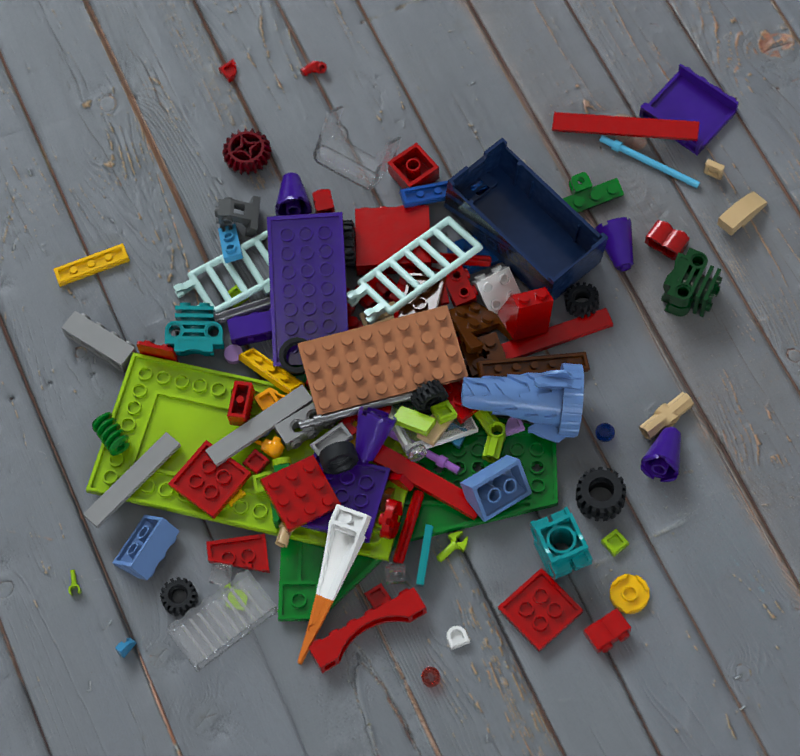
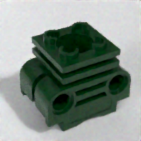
M689 248L686 255L678 253L674 269L667 275L663 284L665 292L662 295L661 301L667 303L664 311L682 317L689 313L694 303L693 314H697L702 305L700 316L704 317L706 311L710 312L712 308L713 296L717 297L721 286L719 284H721L723 279L720 277L721 269L718 268L712 278L714 270L712 265H710L705 275L708 259L704 253Z

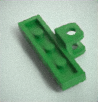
M582 172L571 177L569 188L572 195L562 199L577 213L622 197L624 192L618 178L592 187L587 173Z

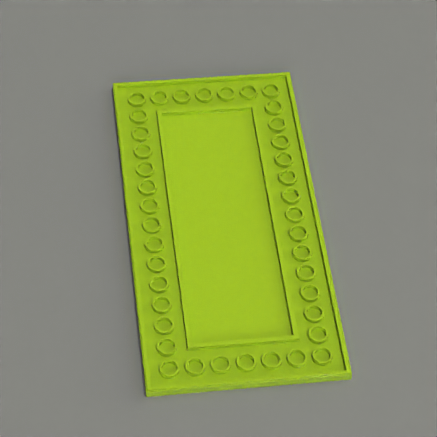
M133 352L112 412V418L116 419V424H120V429H123L125 432L124 435L129 437L126 442L130 444L129 448L119 455L112 456L109 450L106 449L105 444H101L86 492L102 496L167 432L180 443L181 447L126 502L278 536L280 528L275 529L271 501L267 494L256 495L252 477L241 487L246 495L242 499H238L233 504V507L227 504L215 519L170 488L168 483L206 440L213 445L240 427L230 425L227 418L234 381L251 382L256 393L254 396L269 387L277 390L279 394H287L268 381ZM255 400L253 401L252 412H250V419L262 412ZM339 420L338 422H336V424H335L332 428H334L336 425H338V423H339L341 420ZM297 428L294 432H301L303 429ZM332 428L324 429L315 438L304 441L297 449L287 451L284 448L280 457H291L292 464L314 455L310 444ZM403 428L410 440L416 443L422 441L417 438L416 432ZM275 429L271 430L268 436L259 438V440L263 442L266 438L272 440L274 436H277ZM389 436L384 442L385 446L416 463L418 452L406 456L400 442ZM254 442L231 457L243 466L242 462L256 449L270 460L269 465L261 473L270 471L271 474L274 473L272 464L274 459L260 450L261 446ZM369 461V462H368V463H370V464L377 465V464L373 463V461ZM388 480L386 489L388 487L395 488L393 499L401 501L404 508L408 491ZM379 510L370 543L363 542L357 555L389 562L395 538L390 540L380 537L382 525L378 524L380 514L384 512ZM299 527L291 533L289 539L325 547L327 533Z

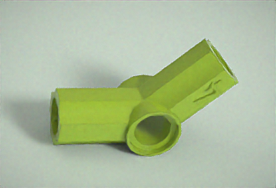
M478 410L474 416L487 433L482 459L494 463L500 459L503 444L506 440V428L492 414V411ZM496 431L501 432V434L495 435L493 433Z

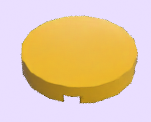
M624 574L617 577L612 582L609 591L612 605L625 614H635L642 611L647 606L650 598V591L646 581L637 575Z

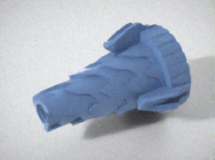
M562 363L560 370H551L543 373H524L521 375L507 374V377H463L461 403L469 409L492 411L493 415L510 416L533 422L534 424L528 427V433L560 443L565 437L575 438L579 434L584 396L583 365Z

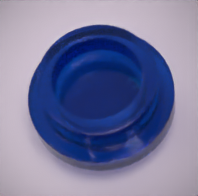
M602 423L597 426L595 435L598 440L609 442L614 438L615 430L612 425Z

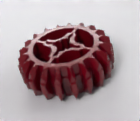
M245 128L244 132L238 130L237 134L231 133V138H227L226 143L223 145L222 154L224 162L227 163L229 169L232 168L234 172L239 171L241 175L244 172L249 175L251 171L256 174L257 169L263 170V165H268L272 150L265 134L261 135L260 131L255 133L253 128L250 131H247Z

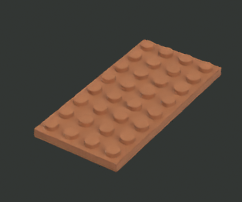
M447 305L297 343L316 414H321V416L409 392L413 393L417 391V387H422L421 384H427V381L438 380L442 385L463 380V377H469Z

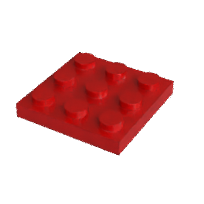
M206 440L168 485L211 518L215 519L252 474L232 458H228L227 461L216 467L205 451L212 446Z
M314 455L260 480L287 532L334 511L336 504L341 505Z
M542 568L497 607L505 618L539 652L583 613V609Z

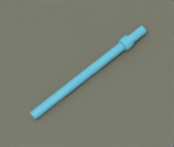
M604 135L600 137V142L610 146L616 152L620 151L696 189L700 185L699 181L623 145V142L617 139L614 141Z

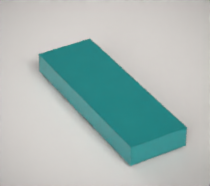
M425 525L416 586H424L433 525Z

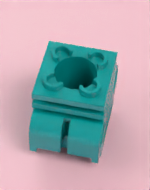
M182 302L180 306H175V318L177 321H171L166 325L165 344L174 348L176 356L200 354L215 357V349H224V332L222 326L215 322L214 306H210V303H199V306H191V303ZM174 330H180L177 336H172L171 334ZM213 330L219 331L218 335L214 337L209 334Z
M568 507L551 514V522H549L547 516L530 522V529L535 539L534 545L551 578L554 580L572 573V570L577 571L592 564L593 559L588 551L589 547ZM556 543H565L570 548L561 551L556 550L552 546Z

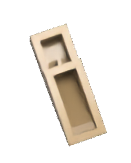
M753 191L727 209L718 218L717 225L732 236L740 227H744L768 202Z

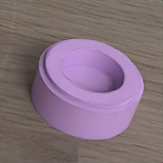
M235 344L226 347L224 350L225 360L230 364L240 363L239 354L243 353L242 348Z

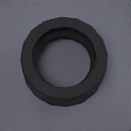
M290 338L280 348V363L290 374H305L303 366L293 367L287 362L286 358L287 352L291 347L297 345V343L307 341L304 338Z
M348 441L332 443L321 450L319 454L323 471L332 475L349 471L359 461L354 444Z

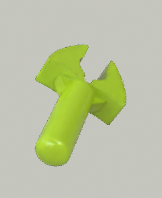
M463 531L453 532L448 535L451 543L436 556L439 562L446 559L455 549H460L464 553L468 544V536L462 542L456 543V540L463 535Z

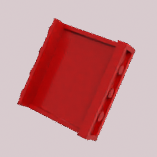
M403 205L397 207L381 206L379 208L362 207L355 209L357 275H366L429 230V205L404 208ZM429 238L428 240H426V242L431 245V241ZM420 245L411 251L432 270L431 256ZM406 256L397 261L404 269L408 268L416 273L422 272ZM391 267L383 271L386 274H398Z

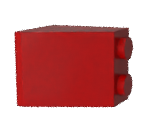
M546 287L514 294L508 298L498 311V316L513 341L548 332L554 299Z

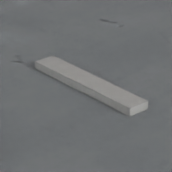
M303 385L299 386L205 450L216 467L227 461L228 458L233 457L273 430L274 425L313 402L311 395Z
M166 432L83 514L84 517L98 529L181 447L180 443Z

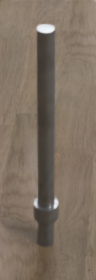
M412 392L323 416L321 414L315 415L311 419L298 422L299 428L301 430L312 426L320 427L324 425L323 423L358 414L359 407L364 406L363 410H367L368 407L378 409L411 400L410 398L413 395Z

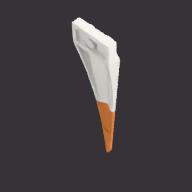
M336 504L328 525L317 591L298 658V664L300 665L303 663L311 643L316 638L366 538L364 535L372 518L367 514Z

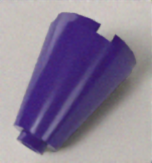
M290 172L282 177L275 206L276 216L312 213V205L302 180L296 173Z
M627 217L608 220V224L602 226V223L596 226L595 230L599 234L603 232L608 236L605 251L615 269H620V272L630 270L634 264L631 219L627 220Z
M361 406L358 410L355 449L359 461L368 463L375 459L395 426L397 418L393 416V419L388 417L389 413L371 407L363 410L364 406Z
M675 427L664 428L642 458L641 470L649 478H660V482L676 480L680 470L681 433Z

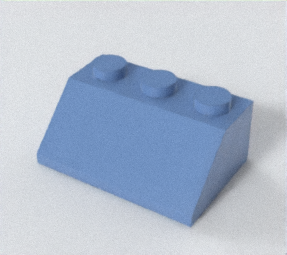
M509 455L502 457L460 482L466 500L484 522L532 494L520 459Z
M144 515L112 563L139 579L148 580L154 574L158 563L165 558L166 551L176 541V536L180 531L163 517Z

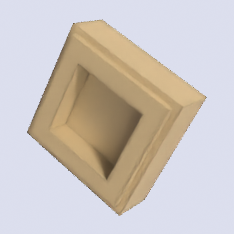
M708 159L705 163L704 174L721 180L725 166Z

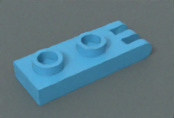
M236 223L232 224L233 229L231 230L229 225L225 226L226 231L224 232L222 227L218 228L225 264L243 259Z

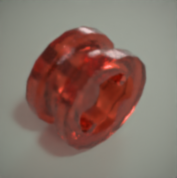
M427 667L423 670L421 674L423 683L428 687L437 686L440 681L439 671L434 667ZM428 673H432V675H436V678L433 677L434 680L430 681L429 678L425 679V676L428 677Z

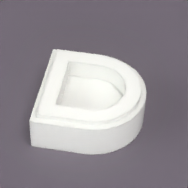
M453 626L447 631V642L451 650L470 643L464 628Z

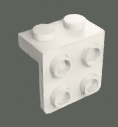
M501 265L493 267L491 269L492 272L487 275L485 273L474 277L475 281L471 282V285H475L486 308L498 314V311L511 295L521 293L510 268L507 266L502 267Z

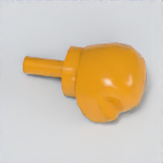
M274 436L272 440L266 438L264 442L259 439L254 442L261 446L260 450L273 459L279 458L285 448L284 444L281 443V438Z

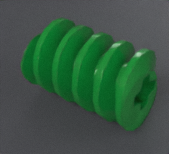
M107 412L93 421L92 429L96 432L98 438H101V442L105 444L109 453L112 456H116L129 448L130 444L126 443L129 437L124 435L125 432L123 429H120V424H116V419L112 418V413Z

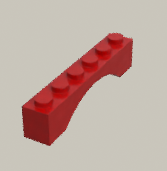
M415 588L402 590L398 594L399 596L393 599H386L378 608L367 610L364 616L359 619L354 618L348 621L345 627L332 630L326 638H319L312 642L309 651L320 671L324 673L338 665L352 641L367 629L387 622L410 623L426 614V606Z

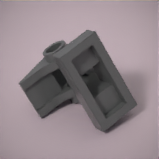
M253 196L249 203L234 200L231 197L219 199V205L215 206V217H218L216 224H220V228H223L224 225H231L232 222L241 223L246 227L245 236L253 237L258 229L260 197ZM234 209L242 210L244 214L234 213Z

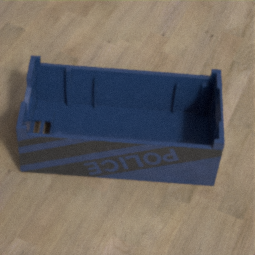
M501 138L484 151V155L470 167L465 166L447 182L444 207L505 266L509 267L530 290L546 287L555 301L567 288L574 285L601 262L608 236L603 232L599 234L507 147V141L504 138ZM481 180L483 184L473 191L471 187ZM485 186L489 188L480 196L476 194Z

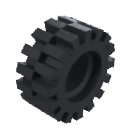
M580 282L576 283L577 286L571 285V289L567 288L564 294L567 312L569 311L570 315L574 314L577 318L578 315L584 318V315L589 317L591 316L590 313H596V310L599 308V293L596 287H592L590 283L586 286V282H583V285H580ZM579 298H587V299H589V300H587V301H585V302H577V301H575V300H577V299H579Z
M432 380V382L427 381V384H421V388L417 387V391L413 392V396L410 398L418 412L429 415L431 406L448 400L449 395L438 380Z
M177 577L175 581L173 578L170 579L171 582H166V587H162V593H160L161 602L165 610L171 615L174 613L175 616H178V614L185 616V612L191 613L190 609H195V603H198V594L192 582H188L186 578L181 580L180 577ZM182 590L186 592L187 597L184 602L174 603L172 601V595L175 591Z

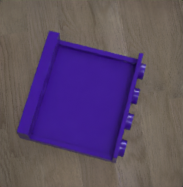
M680 64L678 72L648 104L644 102L640 106L639 116L641 118L699 121L698 141L675 140L695 155H698L737 113L739 102L733 96L724 93L719 87L709 83L704 77L694 73L691 68Z

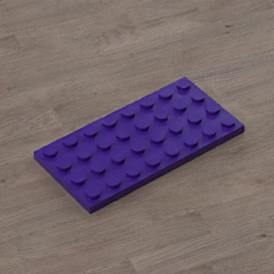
M343 212L267 217L273 367H283L279 360V351L283 343L290 338L299 337L309 341L349 330ZM295 345L287 352V362L291 366H303L298 345Z

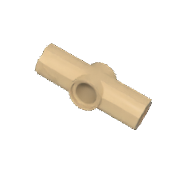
M680 393L668 404L664 403L658 407L653 416L639 426V430L646 439L652 440L664 428L672 427L679 420L680 416L694 405V402L687 393Z

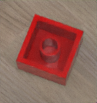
M417 142L387 162L388 173L402 189L432 184L440 178L439 167Z

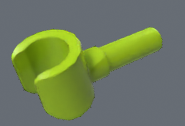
M70 570L71 585L68 588V592L73 596L72 590L78 588V594L80 595L82 590L77 585L75 570Z

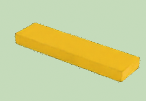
M122 243L59 266L53 270L61 287L124 264L130 260Z
M252 347L239 354V361L286 394H289L301 385L305 387V383L282 367H273V361Z

